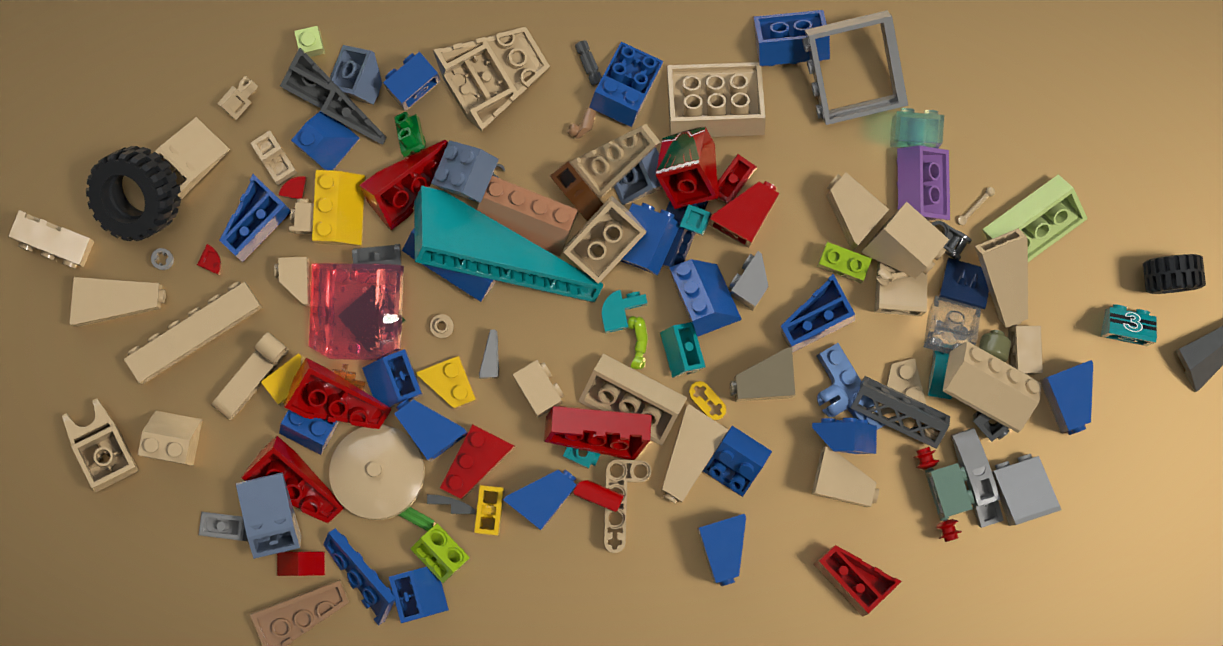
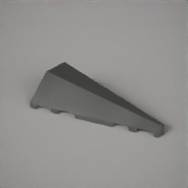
M299 48L280 87L321 108L320 111L383 145L387 137L326 73Z
M1223 326L1175 350L1186 370L1184 373L1195 392L1199 391L1223 366Z

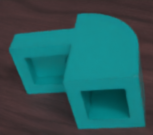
M621 290L610 294L602 307V322L605 334L628 329L625 310L647 306L646 294L640 295V291L626 294L627 298L622 299Z
M935 342L933 365L929 376L928 396L952 399V396L943 392L949 352L958 346Z

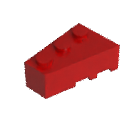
M472 424L440 489L463 499L516 446Z
M837 545L831 547L813 564L862 617L868 615L902 582L882 572L881 569L862 561L861 558Z

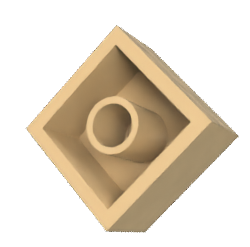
M536 360L514 373L513 377L539 418L549 412L553 406L561 405V398L564 397V394L557 383L552 385L549 377L552 375L544 362L540 364Z

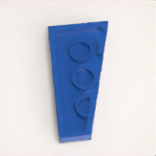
M336 528L327 534L323 545L339 569L346 570L349 584L353 589H359L364 598L361 600L366 609L371 607L377 616L374 618V621L379 626L386 621L396 598L392 590L382 583L378 574L364 562L361 554L350 546L347 538L340 534Z

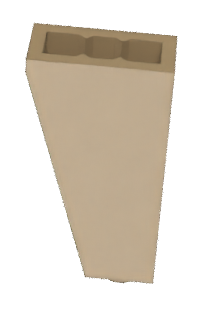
M1019 228L975 246L998 319L1006 328L1018 326L1022 321L1028 319V240Z
M74 277L70 325L79 327L161 309V303H165L166 290L162 289L163 285L160 283Z
M690 404L685 409L662 490L666 492L664 497L673 503H676L677 500L681 503L683 502L728 432L727 428Z

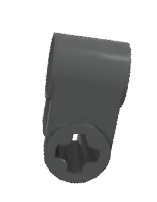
M932 222L931 224L939 227L942 233L949 239L944 246L946 249L945 254L959 261L961 259L960 254L972 240L945 222Z

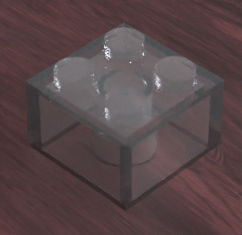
M935 296L928 314L924 348L949 354L950 351L967 341L975 345L978 338L981 308Z

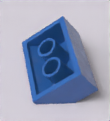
M816 10L754 16L759 65L797 64L810 60L809 51L805 52L802 38H806V29L827 25L824 11ZM830 36L815 39L819 61L829 60Z
M690 259L670 267L674 285L697 337L742 320L717 264Z

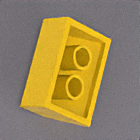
M316 170L312 241L315 244L362 246L364 194L359 185L365 181V175L343 171Z

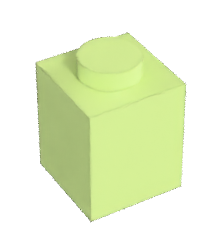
M318 26L294 31L298 49L301 48L309 57L325 54Z

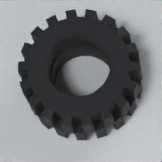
M1197 254L1172 255L1149 259L1143 263L1145 289L1148 293L1184 292L1200 289L1206 285L1203 256Z

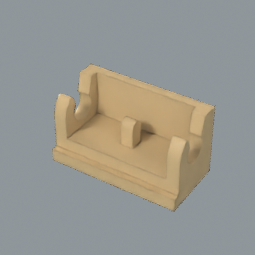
M1014 326L1008 328V338L1011 341L1009 365L1026 375L1043 373L1041 326Z

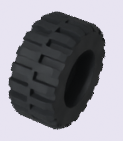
M138 146L124 147L100 159L91 169V175L87 179L89 187L86 188V197H89L87 202L89 209H92L94 212L92 216L96 221L99 220L101 227L105 231H111L110 234L116 238L121 237L124 241H141L163 230L177 216V207L181 203V197L178 196V193L181 192L180 184L177 185L176 183L177 176L175 172L172 173L170 170L171 166L167 161L161 160V155L156 152L151 153V150L148 148H140ZM124 176L131 178L140 187L145 200L144 211L136 209L127 200L122 186Z

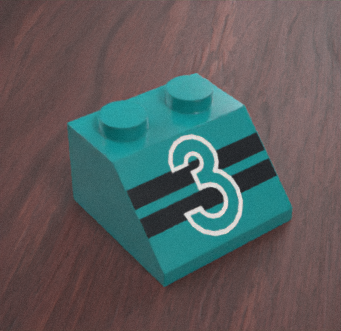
M1113 304V308L1105 309L1100 337L1149 346L1156 343L1157 317L1151 316L1150 311L1136 309V312L1127 311L1126 306Z

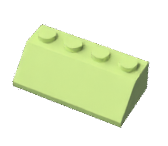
M1058 174L983 228V231L989 241L1019 228L1028 240L1029 262L1088 218L1074 188Z

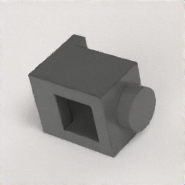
M979 411L973 414V422L991 442L996 438L1000 440L1008 434L1009 428L999 422L991 424L989 422L991 418Z

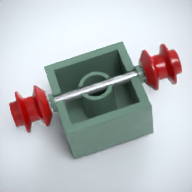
M930 447L917 450V456L913 458L919 459L920 462L916 468L925 470L939 518L943 521L936 526V529L942 531L939 539L944 538V541L948 542L958 539V533L962 532L955 528L959 521L949 519V516L973 509L971 504H974L975 501L971 490H967L964 483L967 480L964 467H959V464L956 463L934 470L931 467L936 466L939 462L932 455L936 450L931 451Z

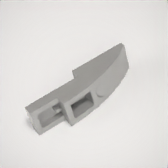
M972 428L951 435L959 466L964 467L967 475V486L974 497L975 503L973 507L979 527L982 528L1004 521L998 502L1000 496L975 429Z

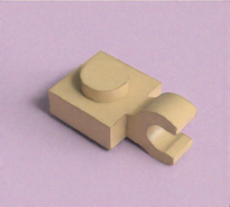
M245 76L240 81L239 88L236 89L232 86L217 104L237 120L252 103L247 98L257 89L258 85Z

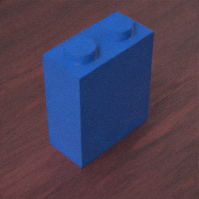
M632 203L629 211L647 232L620 262L658 276L680 227V223L673 219L675 215L668 211L661 210L659 213L654 211V207L646 203H642L641 206Z

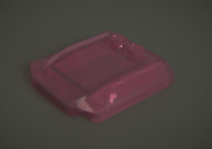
M312 264L309 347L330 359L379 360L394 351L400 350L404 266L391 264Z

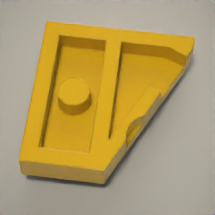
M459 356L416 372L418 377L454 409L476 401Z

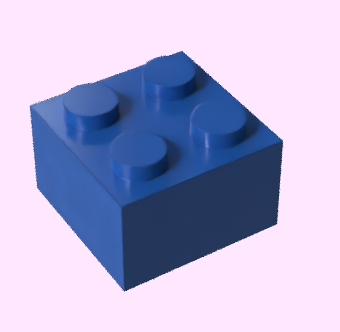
M420 52L416 55L412 53L403 61L404 65L398 70H391L385 76L386 80L383 82L386 90L404 111L409 109L440 82L438 72Z

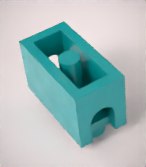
M691 322L673 325L660 332L672 378L687 373V375L693 374L706 367L698 337Z

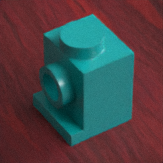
M567 447L563 457L589 469L590 465H596L601 454L588 451L585 457H581L578 454L579 449Z

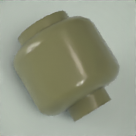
M991 330L990 333H986L981 337L979 348L1003 362L1008 360L1011 341L1005 336L1004 332Z

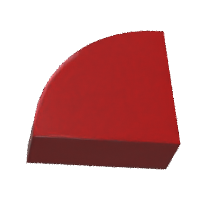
M299 176L288 180L280 189L279 196L296 200L303 199L307 177Z
M207 244L197 265L220 275L222 267L220 256L212 246Z

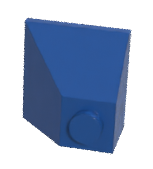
M320 111L303 125L291 141L324 170L333 171L360 138L344 124Z

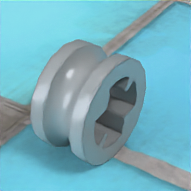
M159 248L152 253L151 262L157 269L167 270L173 265L174 257L167 249ZM161 253L164 256L168 255L166 264L163 266L162 263L157 264V260H159L158 255Z

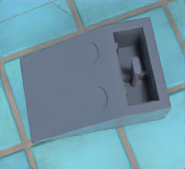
M283 472L236 483L246 535L253 559L300 548L301 532Z

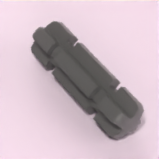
M580 41L575 44V48L578 54L581 55L580 59L586 74H589L588 78L591 85H598L602 79L601 73L597 71L598 66L592 52H589L590 47L587 41Z

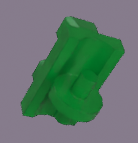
M403 112L395 116L394 119L402 155L406 157L412 151L419 152L420 149L425 148L426 141L417 114L410 116L407 112Z

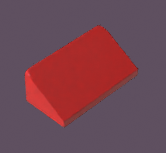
M737 154L718 180L719 196L717 199L726 204L731 202L751 177L757 166Z

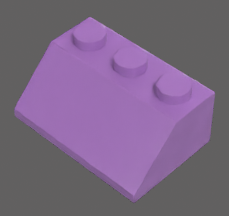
M920 145L897 148L898 210L908 202L928 221L950 220L949 150Z

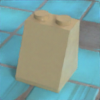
M845 172L842 177L838 174L827 187L830 190L827 198L850 248L855 250L889 209Z
M906 202L882 226L862 250V253L916 279L922 272L927 274L935 265L933 259L938 260L945 253L946 249L944 246L949 239Z
M878 261L877 276H880L878 271L886 268L890 274L901 272ZM922 272L916 279L911 276L898 278L886 287L882 286L876 279L874 313L922 316L927 312V274Z
M155 411L142 431L138 455L194 466L203 419Z
M825 446L822 448L812 495L863 507H871L872 503L877 502L879 489L876 488L877 483L840 454L834 452L830 447Z

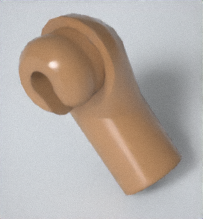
M586 108L582 122L579 125L572 123L568 127V134L575 139L584 136L592 129L597 111Z

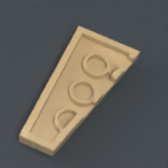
M644 124L574 159L571 163L597 196L601 198L661 142L648 125Z

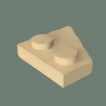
M915 358L891 364L886 386L926 404ZM890 407L881 409L882 415L895 412Z

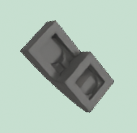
M427 494V504L451 505V514H476V509L462 501L446 496Z

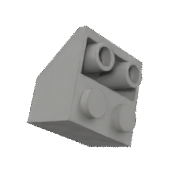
M757 251L755 256L752 254L748 256L742 266V269L745 271L742 275L737 273L728 287L731 289V296L752 311L769 287L762 253Z

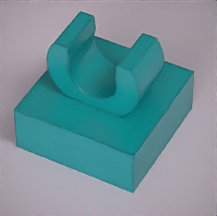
M688 204L680 227L703 236L712 214Z

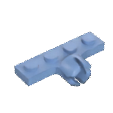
M839 343L818 354L817 358L832 382L830 387L821 391L817 396L819 406L828 401L831 404L822 410L823 413L829 417H834L844 410H848L853 418L868 420V424L877 425V430L885 426V424L851 409L862 381ZM865 395L862 396L859 402L860 405L866 408L875 406L873 400Z

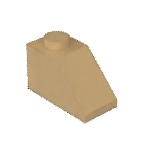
M307 257L278 258V264L274 265L275 278H279V282L304 306H310L309 259Z

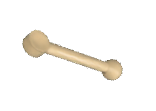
M987 188L986 194L964 216L962 215L958 218L960 225H965L967 219L989 196L991 197L995 194L994 188Z

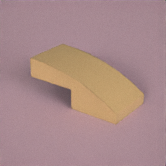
M270 130L250 143L277 185L297 174V171Z

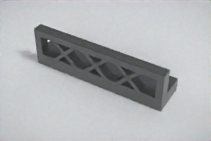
M864 376L860 384V390L851 405V409L936 449L950 426L949 415L867 376ZM865 395L873 399L875 406L866 408L860 405L859 402L862 396ZM890 407L894 409L896 416L887 418L882 415L881 409ZM908 417L916 419L918 426L908 428L904 426L902 419ZM932 427L940 432L936 439L933 440L925 436L924 429Z

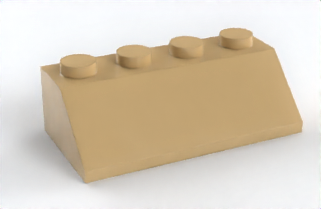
M967 341L949 352L943 392L1018 433L1023 429L1039 404L1042 383Z
M603 354L578 402L593 410L652 415L650 440L662 446L687 397Z

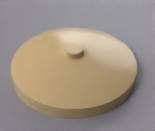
M382 425L380 429L361 427L347 435L335 449L329 468L330 484L337 500L352 514L368 520L389 519L407 510L419 496L425 477L424 461L417 445L404 432L386 425Z

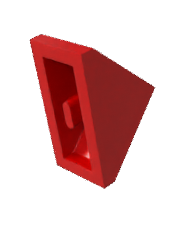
M325 552L277 553V576L325 575Z

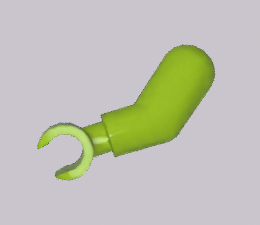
M631 316L628 321V328L635 329L637 341L635 345V358L630 368L642 369L646 363L643 354L646 353L648 342L646 324L643 318Z

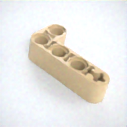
M269 332L259 340L254 348L255 352L212 403V406L229 420H232L262 385L261 381L272 373L289 351V348Z
M613 460L607 465L606 488L611 490L619 488L624 495L620 507L616 511L622 515L621 524L612 525L608 517L613 511L605 508L604 545L611 553H619L625 547L627 482L641 483L649 479L651 467L645 461ZM614 464L621 465L624 470L623 475L618 478L613 477L610 474L611 466ZM637 465H644L647 468V475L644 478H637L634 475V468ZM608 528H623V533L617 532V539L621 540L622 544L618 545L617 549L614 550L612 545H608V540L613 538V532L608 533Z

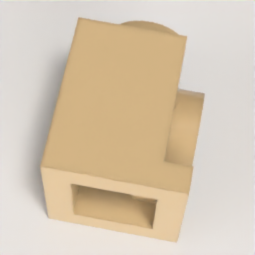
M297 199L295 209L291 208L290 221L294 223V226H289L291 233L312 234L314 203H311L310 199Z

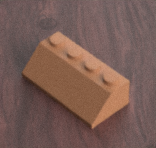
M495 176L491 177L483 199L477 207L479 212L558 256L562 254L578 214V210Z

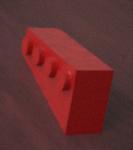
M553 406L546 416L544 442L635 460L650 442L652 415Z

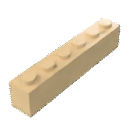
M240 281L232 284L227 288L229 292L223 296L218 294L207 301L209 305L202 309L200 307L193 309L187 314L188 318L180 322V320H177L167 327V332L162 335L157 333L147 340L148 344L142 348L136 346L128 351V357L124 360L140 384L148 382L263 308L246 282L240 283Z

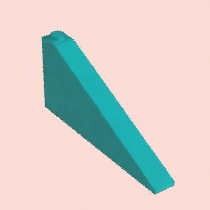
M421 186L414 201L415 262L590 302L596 301L603 288V283L600 282L598 284L588 274L449 193Z

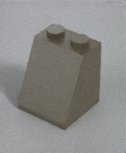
M792 347L786 348L737 374L734 377V381L730 382L731 397L735 396V402L793 398L795 396Z

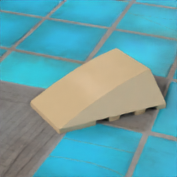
M526 27L433 50L442 78L466 118L480 131L489 125L550 67Z

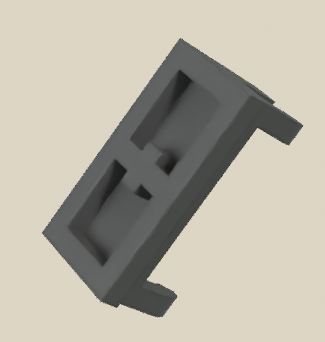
M400 244L354 248L352 250L355 275L403 270Z

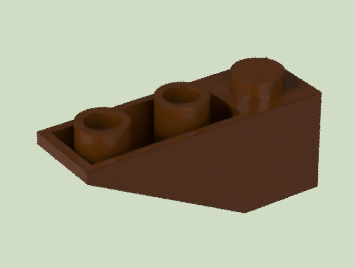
M566 162L550 175L552 180L586 221L604 204L571 162Z

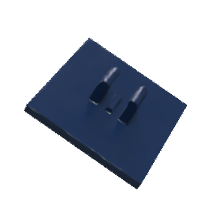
M948 257L939 297L985 310L989 288L982 267Z

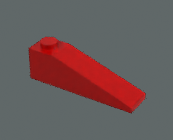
M444 139L378 171L359 185L369 205L390 230L413 213L414 201L421 186L430 187L448 145L447 140Z
M308 358L304 360L294 376L284 405L285 408L304 418L327 419L328 422L340 421L354 426L380 429L391 411V408L328 368Z
M278 436L273 438L260 451L241 477L244 481L283 472L292 506L325 523H329L344 509L335 495L302 458Z

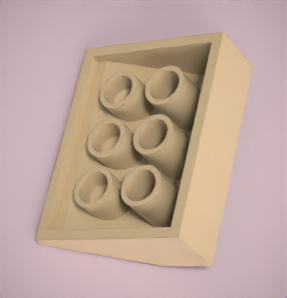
M759 62L667 65L670 136L702 127L707 128L711 137L765 135L766 116L762 70Z

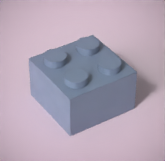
M449 140L431 184L450 194L481 203L499 159L482 149Z

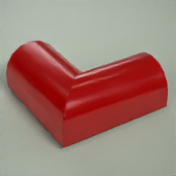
M589 480L579 482L573 492L574 496L613 512L618 511L624 497L621 493Z

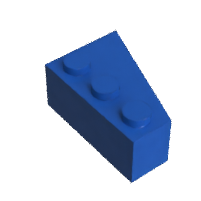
M254 174L250 178L251 182L245 194H242L240 198L241 202L235 214H232L219 240L242 262L291 213V210Z
M834 274L781 325V333L789 348L792 347V353L855 321V313Z

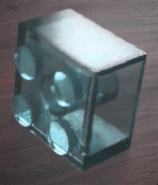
M901 108V111H897L892 118L890 147L904 148L920 145L939 148L943 142L944 115H938V111L935 110L915 113V109Z

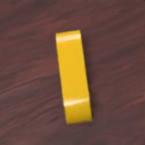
M698 381L692 384L689 389L691 400L705 415L714 421L722 419L726 414L724 402L705 382ZM696 386L706 389L704 391V395L708 398L706 401L700 396L697 398L694 396L696 392L694 388ZM711 401L715 406L721 405L722 408L719 410L721 415L714 414L712 416L709 413L711 407L707 403Z

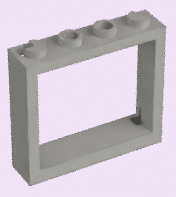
M888 10L805 30L806 38H802L805 52L809 51L810 55L807 67L809 74L814 76L815 82L811 83L814 97L818 96L819 104L815 106L818 119L822 118L826 125L908 106L893 18ZM880 24L893 95L829 110L815 39Z

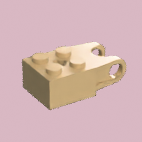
M95 399L92 401L95 419L89 426H77L67 413L62 415L76 458L91 488L98 492L139 470L119 429L99 400ZM104 454L110 457L107 463H100V460H103L102 456Z

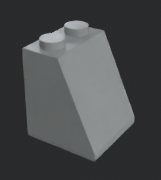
M1031 454L1018 457V463L1010 465L1009 461L995 465L996 470L992 471L1000 502L1009 526L1018 525L1061 510L1039 456L1032 458Z

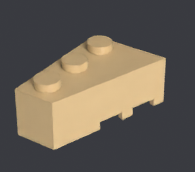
M21 210L18 211L8 236L20 242L18 247L31 252L33 248L41 251V256L54 260L55 256L64 259L62 264L76 269L77 265L84 267L94 243L88 237L49 223L41 218L28 215Z

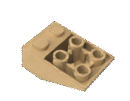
M196 117L163 143L155 152L162 156V161H167L170 164L172 173L175 172L177 176L176 183L177 185L180 184L181 190L178 196L182 199L230 149Z

